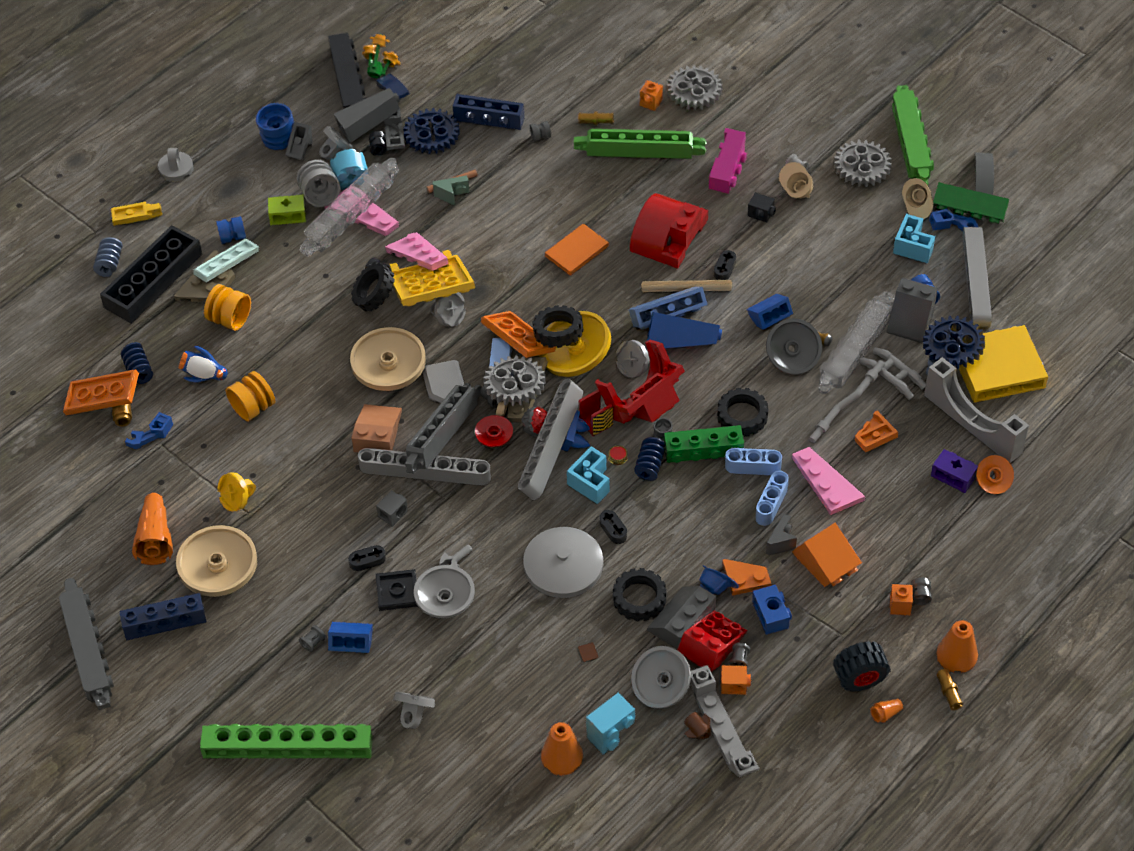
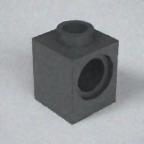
M391 490L376 505L377 516L393 527L408 512L406 498Z

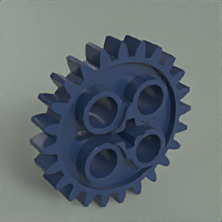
M426 108L424 113L419 110L418 115L413 113V118L408 117V122H405V127H403L406 144H410V148L415 147V151L421 149L422 154L425 151H428V154H431L432 151L438 154V150L444 152L445 147L450 149V144L455 145V140H458V135H460L457 118H453V114L448 115V111L442 113L441 109L436 112L434 108L431 111H428ZM428 121L431 122L432 131H433V135H434V140H435V141H432L431 131H430V127H429Z
M958 315L955 319L949 316L948 320L941 317V322L935 320L934 326L929 325V330H925L923 349H925V355H929V360L935 359L936 362L943 357L950 364L956 366L957 369L960 368V365L967 368L968 362L973 365L974 359L979 360V356L983 355L985 336L983 335V330H979L978 324L973 326V320L966 322V317L959 320Z

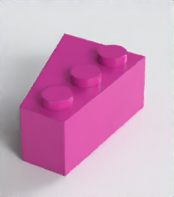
M725 128L724 143H720L719 149L721 151L718 157L715 158L709 176V189L729 194L731 188L735 187L736 176L740 175L741 164L745 163L747 157L745 152L746 132Z

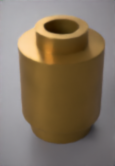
M131 404L112 407L113 421L117 426L124 427L130 424L132 420Z

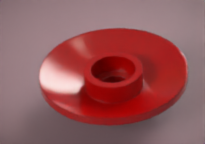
M499 415L484 417L475 427L476 439L487 447L505 445L513 435L511 422Z

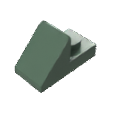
M467 175L432 182L434 196L452 205H455L454 195L469 193Z

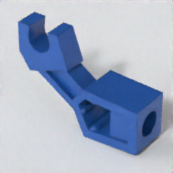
M948 209L931 212L929 218L933 230L948 229L951 227V224L957 225L961 231H963V227H978L975 219L953 214Z
M159 412L149 424L150 430L146 432H131L132 438L135 439L130 440L127 438L125 440L126 446L138 449L155 439L165 438L173 426L172 418Z

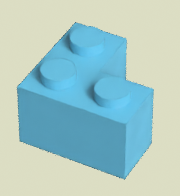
M909 214L905 215L895 238L893 254L924 263L929 262L934 248L935 236L921 232L923 218Z
M591 446L567 470V485L596 504L610 492V478L603 474L607 470L606 455Z
M617 693L586 717L587 738L602 754H605L608 750L612 751L619 743V732L634 723L635 709Z

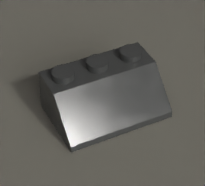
M700 586L682 587L649 625L647 631L678 649L683 633L715 610L716 596Z

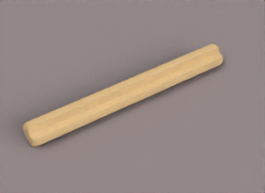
M643 281L641 283L642 292H680L698 286L703 287L704 291H731L732 281Z

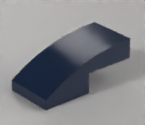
M390 73L376 80L379 88L383 90L390 88L393 93H397L399 99L410 94L408 89Z

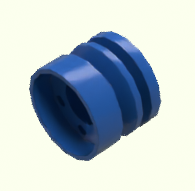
M280 103L264 106L256 115V123L264 146L273 150L287 148L294 124L290 108Z

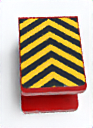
M599 390L578 401L579 418L590 427L588 432L592 436L613 426V405L609 404L601 409V394Z

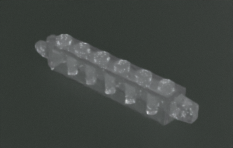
M389 158L382 165L380 163H373L305 229L306 240L299 247L301 253L307 257L317 250L322 253L375 200L379 199L380 195L395 182L393 177L399 172L396 159Z
M884 291L880 296L875 295L871 301L868 300L864 311L858 314L855 324L849 326L847 335L841 337L836 350L833 349L831 351L828 361L822 363L819 370L821 378L819 379L820 385L818 388L821 394H828L833 387L842 388L860 363L861 358L866 355L888 324L893 307V294Z

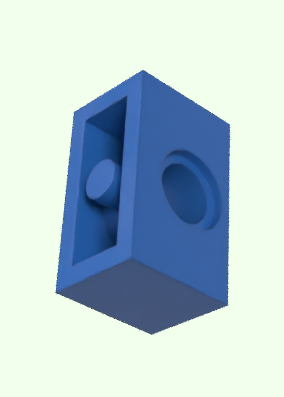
M772 585L754 590L752 603L765 634L788 629L789 622L792 619L791 611L785 607L784 595L781 591H778L777 586Z

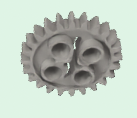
M695 65L692 68L686 66L685 70L680 68V72L674 71V75H670V79L667 80L668 96H670L671 101L675 100V105L680 103V108L687 106V110L690 107L696 110L697 107H700L703 110L704 105L709 108L710 103L714 105L715 100L719 101V96L722 95L721 79H718V74L714 75V70L708 72V67L703 70L701 65L699 68H696Z
M858 140L856 144L851 141L850 145L845 143L844 148L840 147L839 151H836L834 169H836V174H840V179L845 178V182L851 181V185L858 183V187L861 184L868 187V183H871L875 186V181L881 183V179L885 180L886 175L890 173L892 163L889 152L885 153L886 148L880 149V144L874 146V141L870 144L867 143V140L864 143Z
M515 355L514 359H511L510 356L507 357V360L500 358V363L494 361V366H489V371H485L484 388L487 391V395H491L492 400L497 398V403L504 401V405H507L508 402H511L512 406H514L515 402H518L519 405H522V401L529 403V398L535 400V394L541 395V390H544V384H546L545 372L542 370V366H538L537 361L532 363V358L526 361L524 356L521 359H518L517 355Z

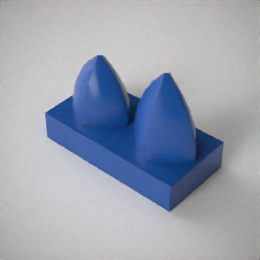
M576 410L561 450L568 451L570 447L585 448L590 446L584 437L575 433L590 430L588 424L579 418L580 411Z

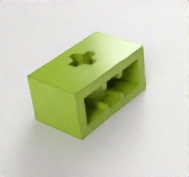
M304 195L269 197L268 214L270 225L305 223L306 207Z

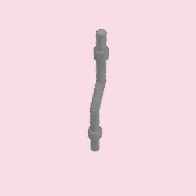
M879 360L872 369L868 370L865 374V379L853 393L837 403L824 420L819 421L816 425V430L809 437L812 443H815L821 434L826 433L830 427L829 424L842 409L859 398L870 383L878 378V373L885 366L882 360Z

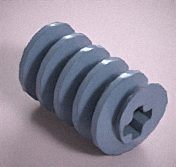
M109 237L100 241L93 266L96 274L110 277L116 271L123 247L120 240Z

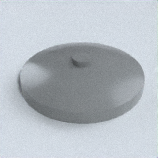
M572 527L548 529L538 534L528 544L523 558L524 572L530 584L545 595L556 598L578 596L587 592L598 582L603 571L602 550L597 541L582 530Z

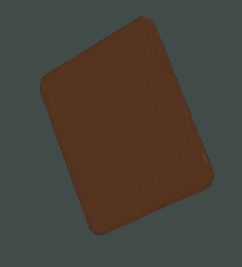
M594 643L578 646L583 662L599 657Z

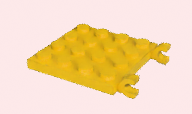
M450 250L442 251L447 257L449 264L433 271L418 264L399 269L397 263L390 264V268L394 273L393 278L395 279L392 286L403 306H413L422 301L430 302L434 298L449 297L458 292L466 293L470 289L475 288L474 281L459 256H452Z

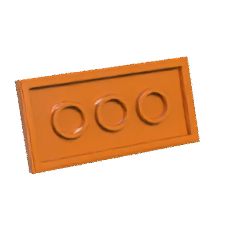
M511 311L487 315L481 318L483 325L526 358L555 352V346L550 348L548 345H541V342L538 343L536 337H534L533 328Z
M135 369L70 382L63 409L64 414L71 415L131 404L138 380V371Z

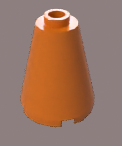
M957 621L937 647V660L949 672L961 671V673H964L975 666L978 659V651L972 625L967 621Z
M560 722L552 726L541 750V760L543 766L549 769L551 773L561 776L573 773L582 764L583 751L571 727L566 723Z

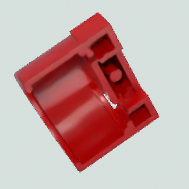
M654 193L647 199L637 217L629 251L678 269L686 257V250L698 231H702L708 221V210ZM669 236H671V244L667 246Z

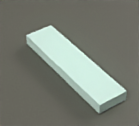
M244 239L193 269L194 275L208 282L257 253L259 246L248 239Z

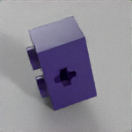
M943 449L932 466L931 477L966 493L976 478L978 465Z

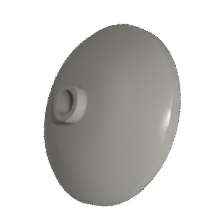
M439 565L426 570L419 576L414 586V598L418 607L424 613L436 618H450L461 614L471 605L475 595L474 583L470 575L463 569L452 565Z
M667 646L654 647L644 652L636 661L631 676L632 688L637 698L645 705L658 709L668 708L679 702L686 694L690 685L691 671L688 661L679 651ZM668 677V682L664 683V679Z

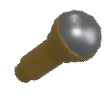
M819 333L822 345L829 346L832 343V336L828 333Z

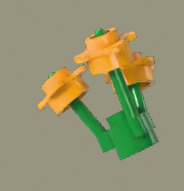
M382 34L370 37L373 40L372 45H365L362 55L369 60L367 74L376 79L380 78L381 75L385 76L388 67L400 65L397 59L398 56L393 52H383V56H385L383 58L384 67H382L381 62L377 61L380 47H385L386 42H390Z

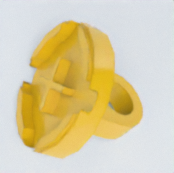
M233 472L222 475L217 487V491L221 495L219 497L221 504L231 512L244 509L248 498L256 490V485L250 479L244 480L238 473Z

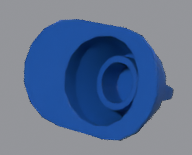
M703 565L704 570L699 578L700 587L715 595L721 594L728 587L739 588V585L727 575Z

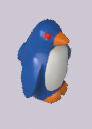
M194 346L200 353L191 351L183 353L178 368L193 376L184 377L185 380L203 382L211 379L219 381L226 379L227 369L220 365L207 350Z

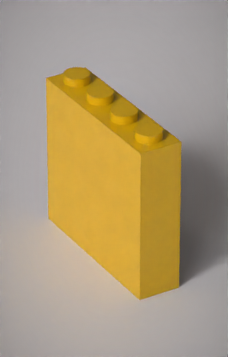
M1025 325L983 333L985 336L983 355L979 356V360L974 359L973 365L968 362L967 368L963 365H960L959 368L973 403L1044 389L1048 380L1047 372Z

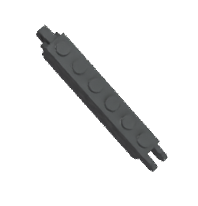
M465 383L463 386H454L408 443L406 448L407 459L405 462L407 473L414 474L418 469H427L477 406L481 385L471 387V384Z
M68 578L64 582L66 592H62L59 596L61 608L86 698L91 702H95L98 710H103L104 708L111 707L110 696H112L110 688L114 687L111 675L107 676L106 674L109 666L106 658L102 659L101 656L105 654L102 642H97L100 634L98 627L92 624L96 620L93 610L88 609V606L91 605L88 593L84 594L82 587H77L75 579Z

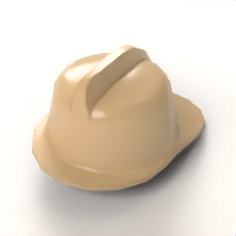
M797 162L786 164L779 174V181L783 188L793 198H810V193L813 190V180L807 170Z
M913 178L908 180L902 189L907 212L909 215L920 217L924 220L929 217L933 209L931 190L921 179Z

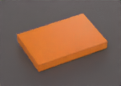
M582 224L547 250L545 257L571 276L609 247V242L585 224Z

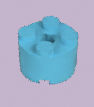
M348 149L338 152L334 159L331 158L330 166L339 181L341 190H345L353 185L363 186L367 183L369 172L362 152L357 153L354 149Z

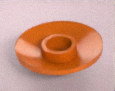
M988 456L978 465L976 470L977 482L985 492L1001 494L1007 491L1013 483V467L1002 456ZM991 472L995 474L994 479L990 477Z

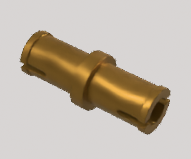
M594 111V113H579L578 123H594V125H598V123L613 124L614 114L598 113V111Z
M939 670L936 676L942 686L941 692L946 696L950 709L958 710L962 708L963 703L957 692L958 687L953 683L949 670Z

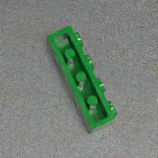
M938 182L933 200V206H936L937 210L949 209L953 210L954 214L964 216V213L970 214L971 218L978 220L986 218L994 224L1004 223L1009 205V199L940 182Z
M741 425L664 433L667 463L690 460L698 461L710 458L717 459L725 457L726 452L731 448H744Z

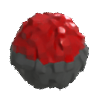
M536 406L527 409L522 416L523 430L533 437H538L548 412Z

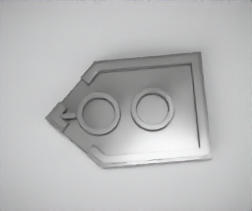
M456 360L426 365L422 372L429 399L434 402L442 403L455 385H464L459 362Z

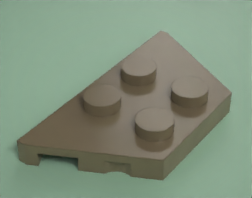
M214 249L203 263L219 254L218 251ZM230 268L210 281L205 282L193 273L174 295L175 301L181 302V299H191L192 302H206L213 287L217 284L229 287L235 280V274Z

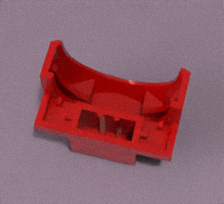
M653 340L645 342L650 359L649 373L645 383L630 394V398L621 400L612 383L606 384L600 382L599 379L595 381L606 406L609 404L613 405V420L625 424L634 416L653 423L680 401L673 385L679 381V376L685 370L682 365L670 361L663 343Z

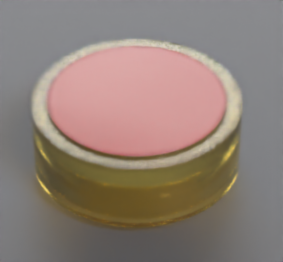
M617 445L609 449L608 459L612 464L621 465L627 461L628 452L626 448Z

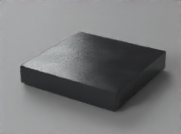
M415 569L375 574L379 611L418 607L414 598V586L417 581Z

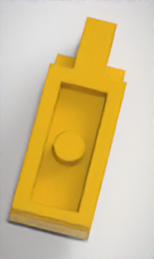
M141 202L114 207L111 209L112 222L116 226L162 216L160 203L151 205Z

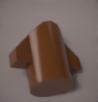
M697 712L687 716L684 724L688 730L684 734L692 739L709 738L711 733L710 717L706 713L700 717Z

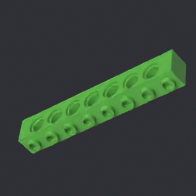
M211 724L209 726H202L200 750L203 758H371L373 735L371 725L336 724L335 726H325L323 724H315L314 726H304L302 724H295L293 726H283L281 724H274L272 726H262L260 724H253L251 726H241L239 724L220 726Z

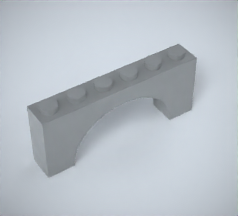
M943 357L929 367L924 393L925 397L1010 463L1023 453L1029 428L1026 422L1015 414L1005 422H999L980 412L963 393L957 380L956 368Z

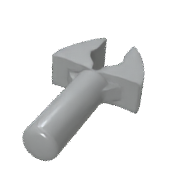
M466 545L453 556H448L444 553L439 565L450 564L459 567L457 562L472 551V547Z

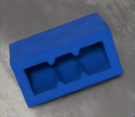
M775 294L747 309L752 321L763 330L793 314L789 298L780 294Z
M332 622L328 631V651L369 653L373 624Z

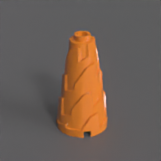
M150 493L144 499V505L132 545V554L136 560L137 557L140 558L142 564L159 565L165 563L168 556L169 559L171 558L173 545L171 533L167 527L166 508L163 498L157 493Z

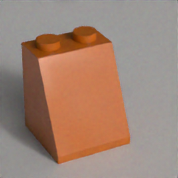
M836 522L791 551L824 587L830 583L832 586H835L843 580L841 576L847 574L849 577L858 571L857 566L862 563Z

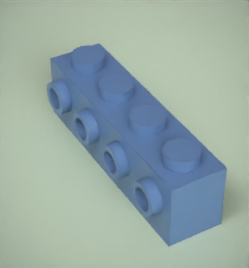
M695 286L628 310L633 327L646 329L650 327L652 312L681 317L685 315V312L699 311L702 306L708 304L703 287Z

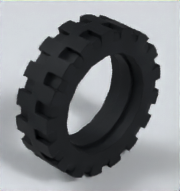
M374 262L372 265L369 264L366 269H363L352 287L351 300L353 303L369 312L373 311V309H378L379 305L385 302L384 300L389 297V292L393 289L392 284L395 279L393 278L394 273L392 270L380 262ZM379 277L375 289L367 296L371 284Z
M556 305L553 308L547 307L544 311L541 310L538 312V315H535L532 322L536 341L538 343L541 342L543 346L548 345L550 348L557 346V348H561L564 345L569 346L572 342H577L583 332L580 312L578 310L575 311L573 307L568 308L565 305L562 307ZM558 321L572 324L568 329L558 332L544 329L548 324Z
M750 388L729 390L727 394L722 395L721 400L718 402V422L721 423V427L741 425L744 437L750 436L752 433L753 435L757 434L759 430L764 428V424L767 423L768 403L762 394L759 395L757 391H751ZM747 403L754 406L759 414L749 421H737L729 416L727 410L734 404Z
M634 568L630 569V572H623L622 576L616 579V584L613 585L615 609L617 608L620 615L623 614L629 620L631 618L634 621L643 619L648 621L651 617L655 618L664 609L666 604L667 591L665 589V582L661 581V577L658 574L655 575L654 571H646L644 568H639V570ZM645 584L656 592V598L647 605L636 606L628 603L623 598V592L631 585Z

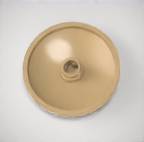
M386 327L363 335L352 348L350 363L354 376L363 385L375 390L391 391L404 388L413 383L424 370L426 356L422 342L414 334L404 329Z
M224 525L206 527L193 533L183 542L176 558L177 571L183 584L195 593L210 597L223 596L239 590L252 578L257 566V553L250 537L237 528Z

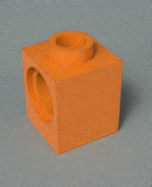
M647 80L640 90V106L655 111L663 100V85Z
M892 584L890 614L911 615L913 604L912 585Z
M722 665L721 694L746 695L747 687H751V674H747V666Z

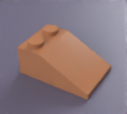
M364 404L352 434L353 451L359 452L364 448L393 451L402 408Z

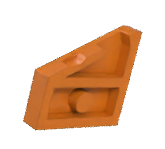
M877 410L873 413V418L870 422L867 421L863 425V429L859 430L855 435V442L866 453L898 438V431Z
M727 559L722 560L725 575L739 585V588L730 587L732 596L771 586L772 583L766 567Z

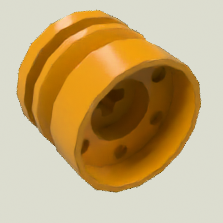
M217 284L210 291L206 299L204 317L206 320L215 324H222L228 329L239 330L249 316L251 298L246 293L238 290L234 291L230 287Z
M252 371L247 376H244L241 379L242 383L236 381L225 390L232 408L243 420L248 422L259 415V409L265 411L276 402L269 384L256 371Z

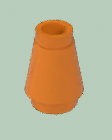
M899 699L875 703L870 710L872 718L877 723H884L903 710V704Z

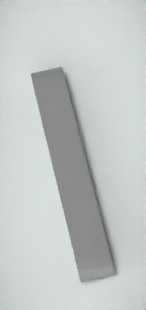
M963 227V249L970 320H973V326L978 324L979 327L990 328L992 315L983 228Z
M568 378L560 383L518 483V489L531 500H536L542 495L578 408V401L583 396V390Z
M364 448L358 453L359 468L366 474L473 485H486L491 480L490 464L485 460L437 455L427 469H418L412 474L406 471V452Z

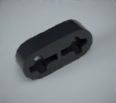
M725 250L720 254L714 267V278L716 280L729 279L736 264V254L733 251Z
M612 510L601 512L599 522L606 535L615 544L624 543L627 539V529L620 518ZM605 518H608L609 520L612 519V524L608 520H605ZM615 530H616L619 534L622 533V535L619 536L618 534H615Z
M375 545L352 552L348 558L350 568L354 571H362L383 564L386 560L385 549L382 546Z

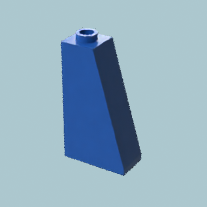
M652 312L647 341L653 340L663 343L664 348L716 344L717 340L720 341L722 329H719L720 325Z

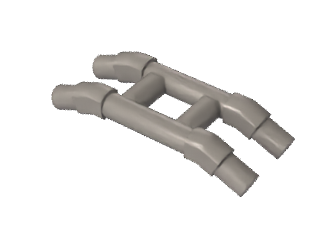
M878 347L873 349V354L886 360L884 362L885 366L878 374L896 386L895 388L903 393L908 400L915 395L902 381L906 376L916 383L921 390L926 387L922 377L915 370H912L893 356L891 352ZM864 357L860 360V364L870 369L877 363L875 360ZM893 365L901 370L896 376L887 371Z

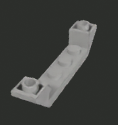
M708 665L692 670L690 682L696 702L702 714L706 713L710 717L711 733L729 769L738 777L758 771L759 767L751 751H745L715 690L716 681Z

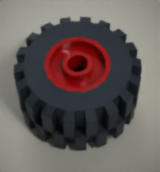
M866 641L851 645L837 654L833 660V667L842 688L850 692L862 691L878 685L888 677L891 671L881 645L876 642Z

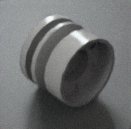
M312 160L301 166L297 173V183L305 199L313 206L318 207L327 206L334 202L339 196L340 184L328 163L322 160Z

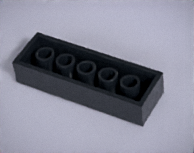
M171 225L100 293L103 308L132 324L202 255L200 241Z

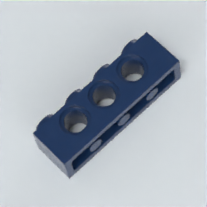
M456 94L452 106L453 118H457V121L521 130L525 118L524 103Z
M200 593L119 611L126 641L207 622Z

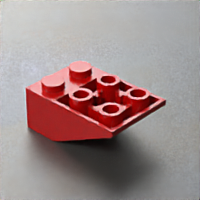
M713 610L683 633L677 651L700 667L708 665L712 672L723 663L732 652L733 644L739 643L748 630L741 627L740 624L729 620L722 613Z

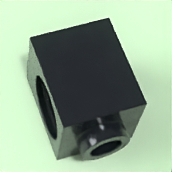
M755 192L748 203L747 216L767 223L769 218L773 217L776 212V207L774 206L775 199Z

